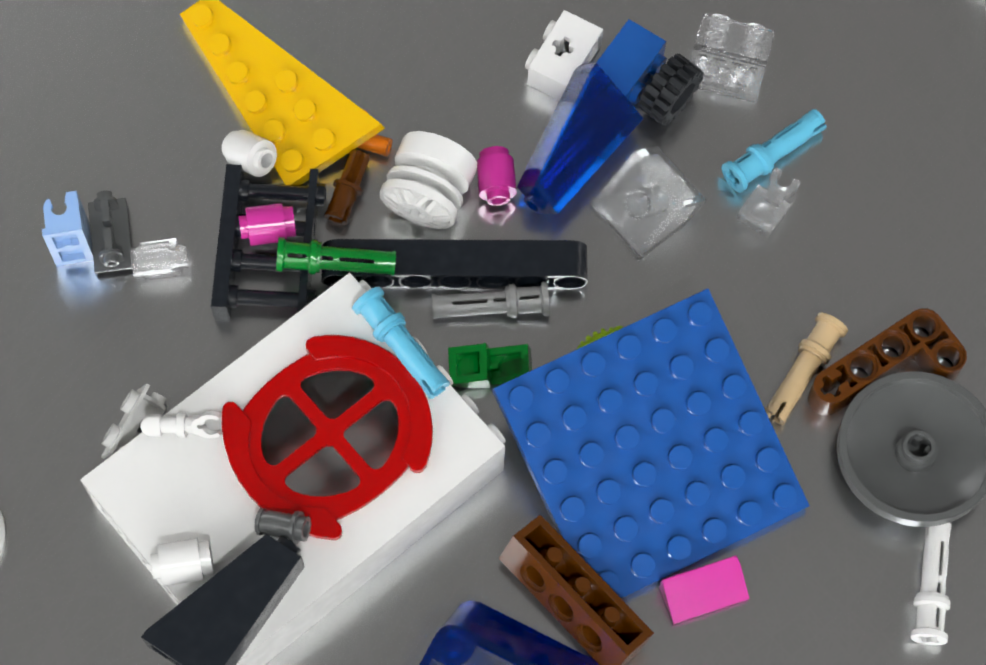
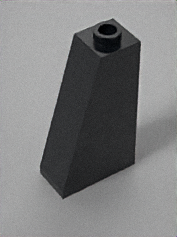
M267 534L264 535L149 627L141 638L147 647L174 665H236L304 569L302 557L298 555L301 552L300 548L282 536L275 540Z

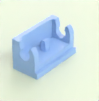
M77 190L66 192L65 205L67 209L61 215H56L52 212L53 205L50 199H47L43 205L45 228L42 229V236L56 267L93 260L89 220Z

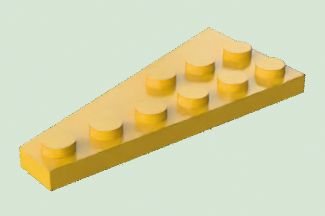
M199 0L180 13L183 21L252 132L271 141L275 145L277 158L274 167L285 185H302L310 179V169H318L320 173L385 129L375 118L221 1Z

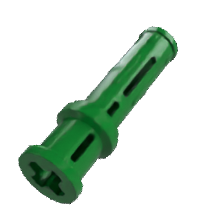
M285 237L278 238L276 272H282L284 269L308 270L310 275L320 273L321 269L354 273L390 274L391 276H394L396 251L322 246V242H318L315 239H312L310 243L286 241ZM288 254H304L307 257L294 258L288 257ZM321 256L333 257V260H321ZM339 258L374 260V263L340 261Z

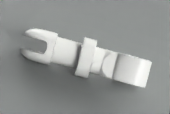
M208 411L193 417H188L187 413H177L176 417L150 414L142 420L141 430L148 436L176 433L177 437H187L188 433H192L203 438L214 439L222 434V430L212 431L203 424L207 419L217 421L222 414L217 411Z

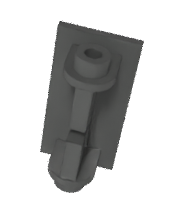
M100 191L97 193V198L93 202L88 203L95 274L134 269L126 198L116 199L112 196L111 191Z

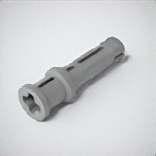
M541 282L540 286L516 287L515 284H509V286H505V290L432 294L433 319L507 313V317L517 318L518 314L542 313L543 316H550L548 282Z

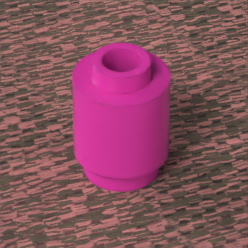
M491 146L482 149L479 152V159H477L479 197L490 205L499 206L507 204L517 194L514 159L509 155V150L502 146Z
M282 203L245 207L246 215L238 216L241 239L249 238L250 246L278 243L279 237H285L287 241V237L296 236L292 206L283 207Z

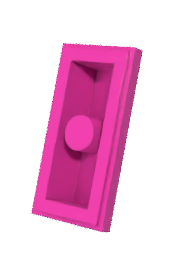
M737 555L663 579L659 586L673 625L749 600L748 590Z

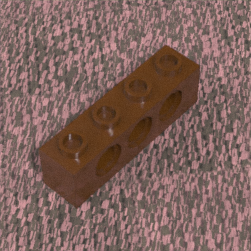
M541 515L537 516L513 535L500 555L499 560L599 665H626L639 653L654 634Z

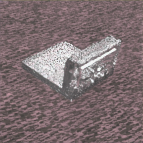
M704 14L690 58V62L704 72L703 80L699 84L698 89L756 104L775 31L767 29L758 23L746 24L734 21L723 14Z

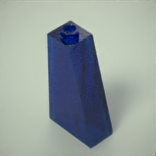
M598 63L580 65L573 72L517 185V188L525 196L523 199L525 204L537 214H558L644 119Z

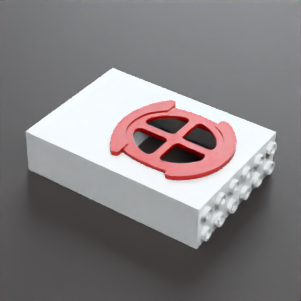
M350 272L163 416L176 417L177 413H187L188 417L202 415L204 412L217 411L222 416L217 421L207 419L203 425H206L212 431L221 429L222 434L219 437L207 439L192 433H188L187 437H177L176 433L148 436L141 432L80 479L93 504L151 574L150 554L158 553L157 544L198 538L199 542L209 540L214 574L204 575V580L163 586L162 579H156L176 605L181 603L264 536L257 535L254 529L255 518L260 508L294 514L295 511H302L304 516L310 517L311 531L307 541H300L296 544L301 550L298 555L302 557L305 567L236 665H266L504 471V443L506 440L499 429L492 423L486 425L477 415L479 409L468 395L463 394L460 396L451 386L453 384L452 378L440 365L436 367L449 380L450 385L433 399L428 398L419 383L408 372L386 342L377 341L373 336V328L361 314L357 315L352 310V306L359 297L372 288L364 280L358 282ZM412 336L427 354V351L421 344V342L417 338ZM329 371H351L370 378L374 383V388L335 419L326 417L301 388V383L306 378ZM288 397L310 420L317 431L312 438L280 463L271 465L267 463L263 456L262 433L273 406L280 398ZM383 401H390L398 414V435L394 448L385 464L379 469H373L345 439L344 433ZM325 447L334 448L360 479V483L356 488L330 496L301 494L290 489L285 483L286 478ZM270 536L275 540L279 539V537Z

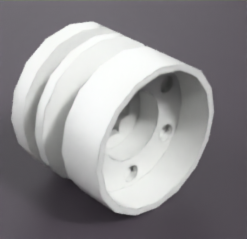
M424 131L409 132L403 137L395 155L396 166L388 171L387 181L381 187L380 199L391 211L412 223L434 229L450 228L456 221L457 210L463 204V196L461 194L469 190L477 171V161L464 147L446 137Z

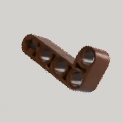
M920 308L821 371L816 376L809 391L808 403L816 413L832 415L849 405L857 394L872 382L895 374L914 361L923 372L940 375L954 381L966 363L967 352L935 311L928 308ZM920 326L926 329L929 336L922 337L918 335L913 327ZM889 346L894 348L899 356L890 357L886 355L882 347ZM937 357L948 358L952 362L953 367L941 365ZM851 368H863L867 372L868 377L860 378L856 376ZM838 382H840L841 385L838 387L835 395L827 393L836 388Z

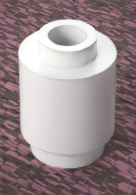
M247 130L230 132L222 143V153L229 164L242 165L243 171L253 176L261 177L271 171L276 162L277 150L275 145L271 141Z
M198 538L157 544L158 553L150 554L153 578H161L163 586L204 580V575L214 574L209 540L199 542Z

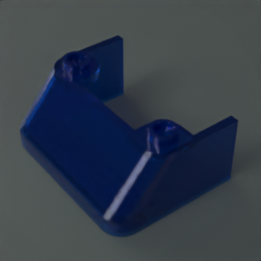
M466 601L455 609L434 636L419 664L465 665L477 649L507 665H599L594 659L478 601Z

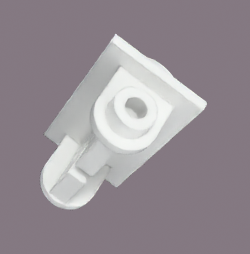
M145 384L137 392L132 389L121 405L120 410L125 412L119 425L117 426L113 423L101 442L102 445L106 446L101 458L105 459L138 436L140 433L137 432V429L141 426L144 417L150 414H163L166 410L164 404L167 399L155 392L148 396L146 392L150 387L149 384Z

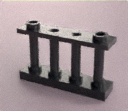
M226 164L211 309L215 321H230L232 308H238V305L297 308V312H299L317 298V290L311 289L312 275L309 274L308 270H283L301 272L299 292L239 289V285H234L235 272H242V269L276 271L277 255L243 253V249H238L239 237H241L238 216L246 215L242 214L243 202H249L250 198L307 202L306 221H295L296 236L304 237L303 243H310L312 239H316L318 207H325L326 184L320 183L318 169H310L309 186L251 183L250 179L244 178L242 165ZM302 254V257H299V256H288V257L306 258L307 256L304 255V254Z

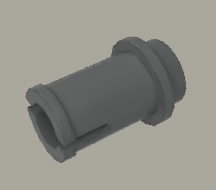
M260 508L255 518L254 529L257 535L282 536L296 545L300 541H307L311 531V519L304 516L302 511H295L294 514Z

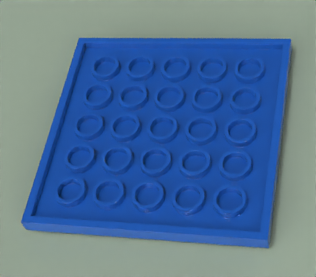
M708 288L491 389L557 532L620 598L628 596L810 506Z

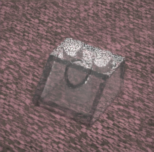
M655 146L635 150L593 200L591 205L639 258H642L683 228L707 199L661 149Z

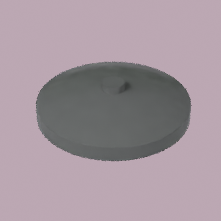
M900 372L872 382L852 400L840 424L837 438V455L846 483L866 507L881 517L902 525L930 527L946 524L961 518L973 510L986 495V408L970 391L960 384L932 373Z

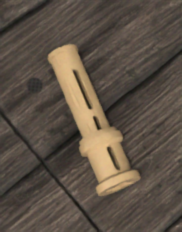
M823 312L818 313L815 318L816 325L807 339L800 341L798 345L799 356L767 407L764 408L769 418L772 414L775 415L772 420L773 422L780 425L785 424L787 417L819 366H825V364L829 363L832 358L830 352L839 338L846 336L848 332L847 327L834 316Z

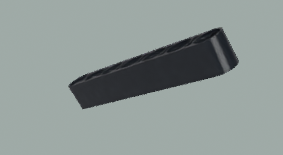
M332 239L324 242L322 245L388 252L396 251L394 276L390 274L350 272L358 282L364 280L371 288L380 286L381 288L505 289V286H509V284H515L516 287L540 286L541 282H548V289H577L586 286L588 283L587 245L574 240ZM322 256V260H333V257ZM339 258L340 261L374 263V260ZM321 270V282L331 287L349 272Z

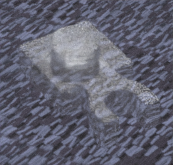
M777 167L771 174L768 189L758 184L738 212L736 218L767 239H769L789 211L791 204L784 200L794 196L801 183L794 178L790 186H780L777 181L781 178L783 171Z

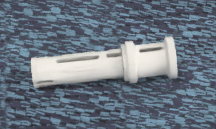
M951 523L925 527L921 589L913 601L914 607L917 608L916 627L911 631V640L917 643L943 645L948 642V634L944 632L946 611L950 609L951 605L949 597L945 595Z

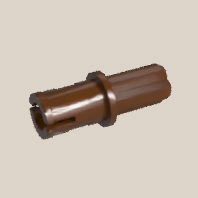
M356 149L352 150L341 178L334 180L333 186L335 189L333 196L324 213V217L328 218L330 222L338 225H347L357 196L362 195L363 192L359 186L370 160V156L367 153Z

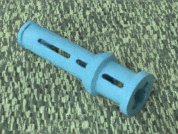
M812 109L762 144L750 145L747 147L744 155L733 162L727 161L722 164V173L727 183L735 191L743 192L747 189L749 182L760 175L766 176L771 173L774 164L778 160L794 151L813 136L824 131L827 127L824 124L825 119L820 112Z
M379 286L370 289L359 297L352 306V310L357 315L361 314L373 328V336L377 341L386 342L408 372L419 383L428 398L433 399L450 385L449 380L438 370L434 362L411 336L405 327V317L400 312L396 313L383 297L385 292Z

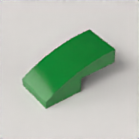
M486 343L448 348L449 375L453 380L452 387L495 388L532 370L531 348L528 344L489 348Z

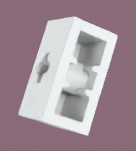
M564 10L557 22L554 20L550 21L543 35L544 43L539 50L534 48L526 61L525 69L528 70L527 85L567 104L601 48L603 29Z

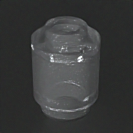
M177 238L140 242L138 247H131L130 249L131 266L135 278L143 277L147 281L179 277L183 274V268H189L186 245H179Z

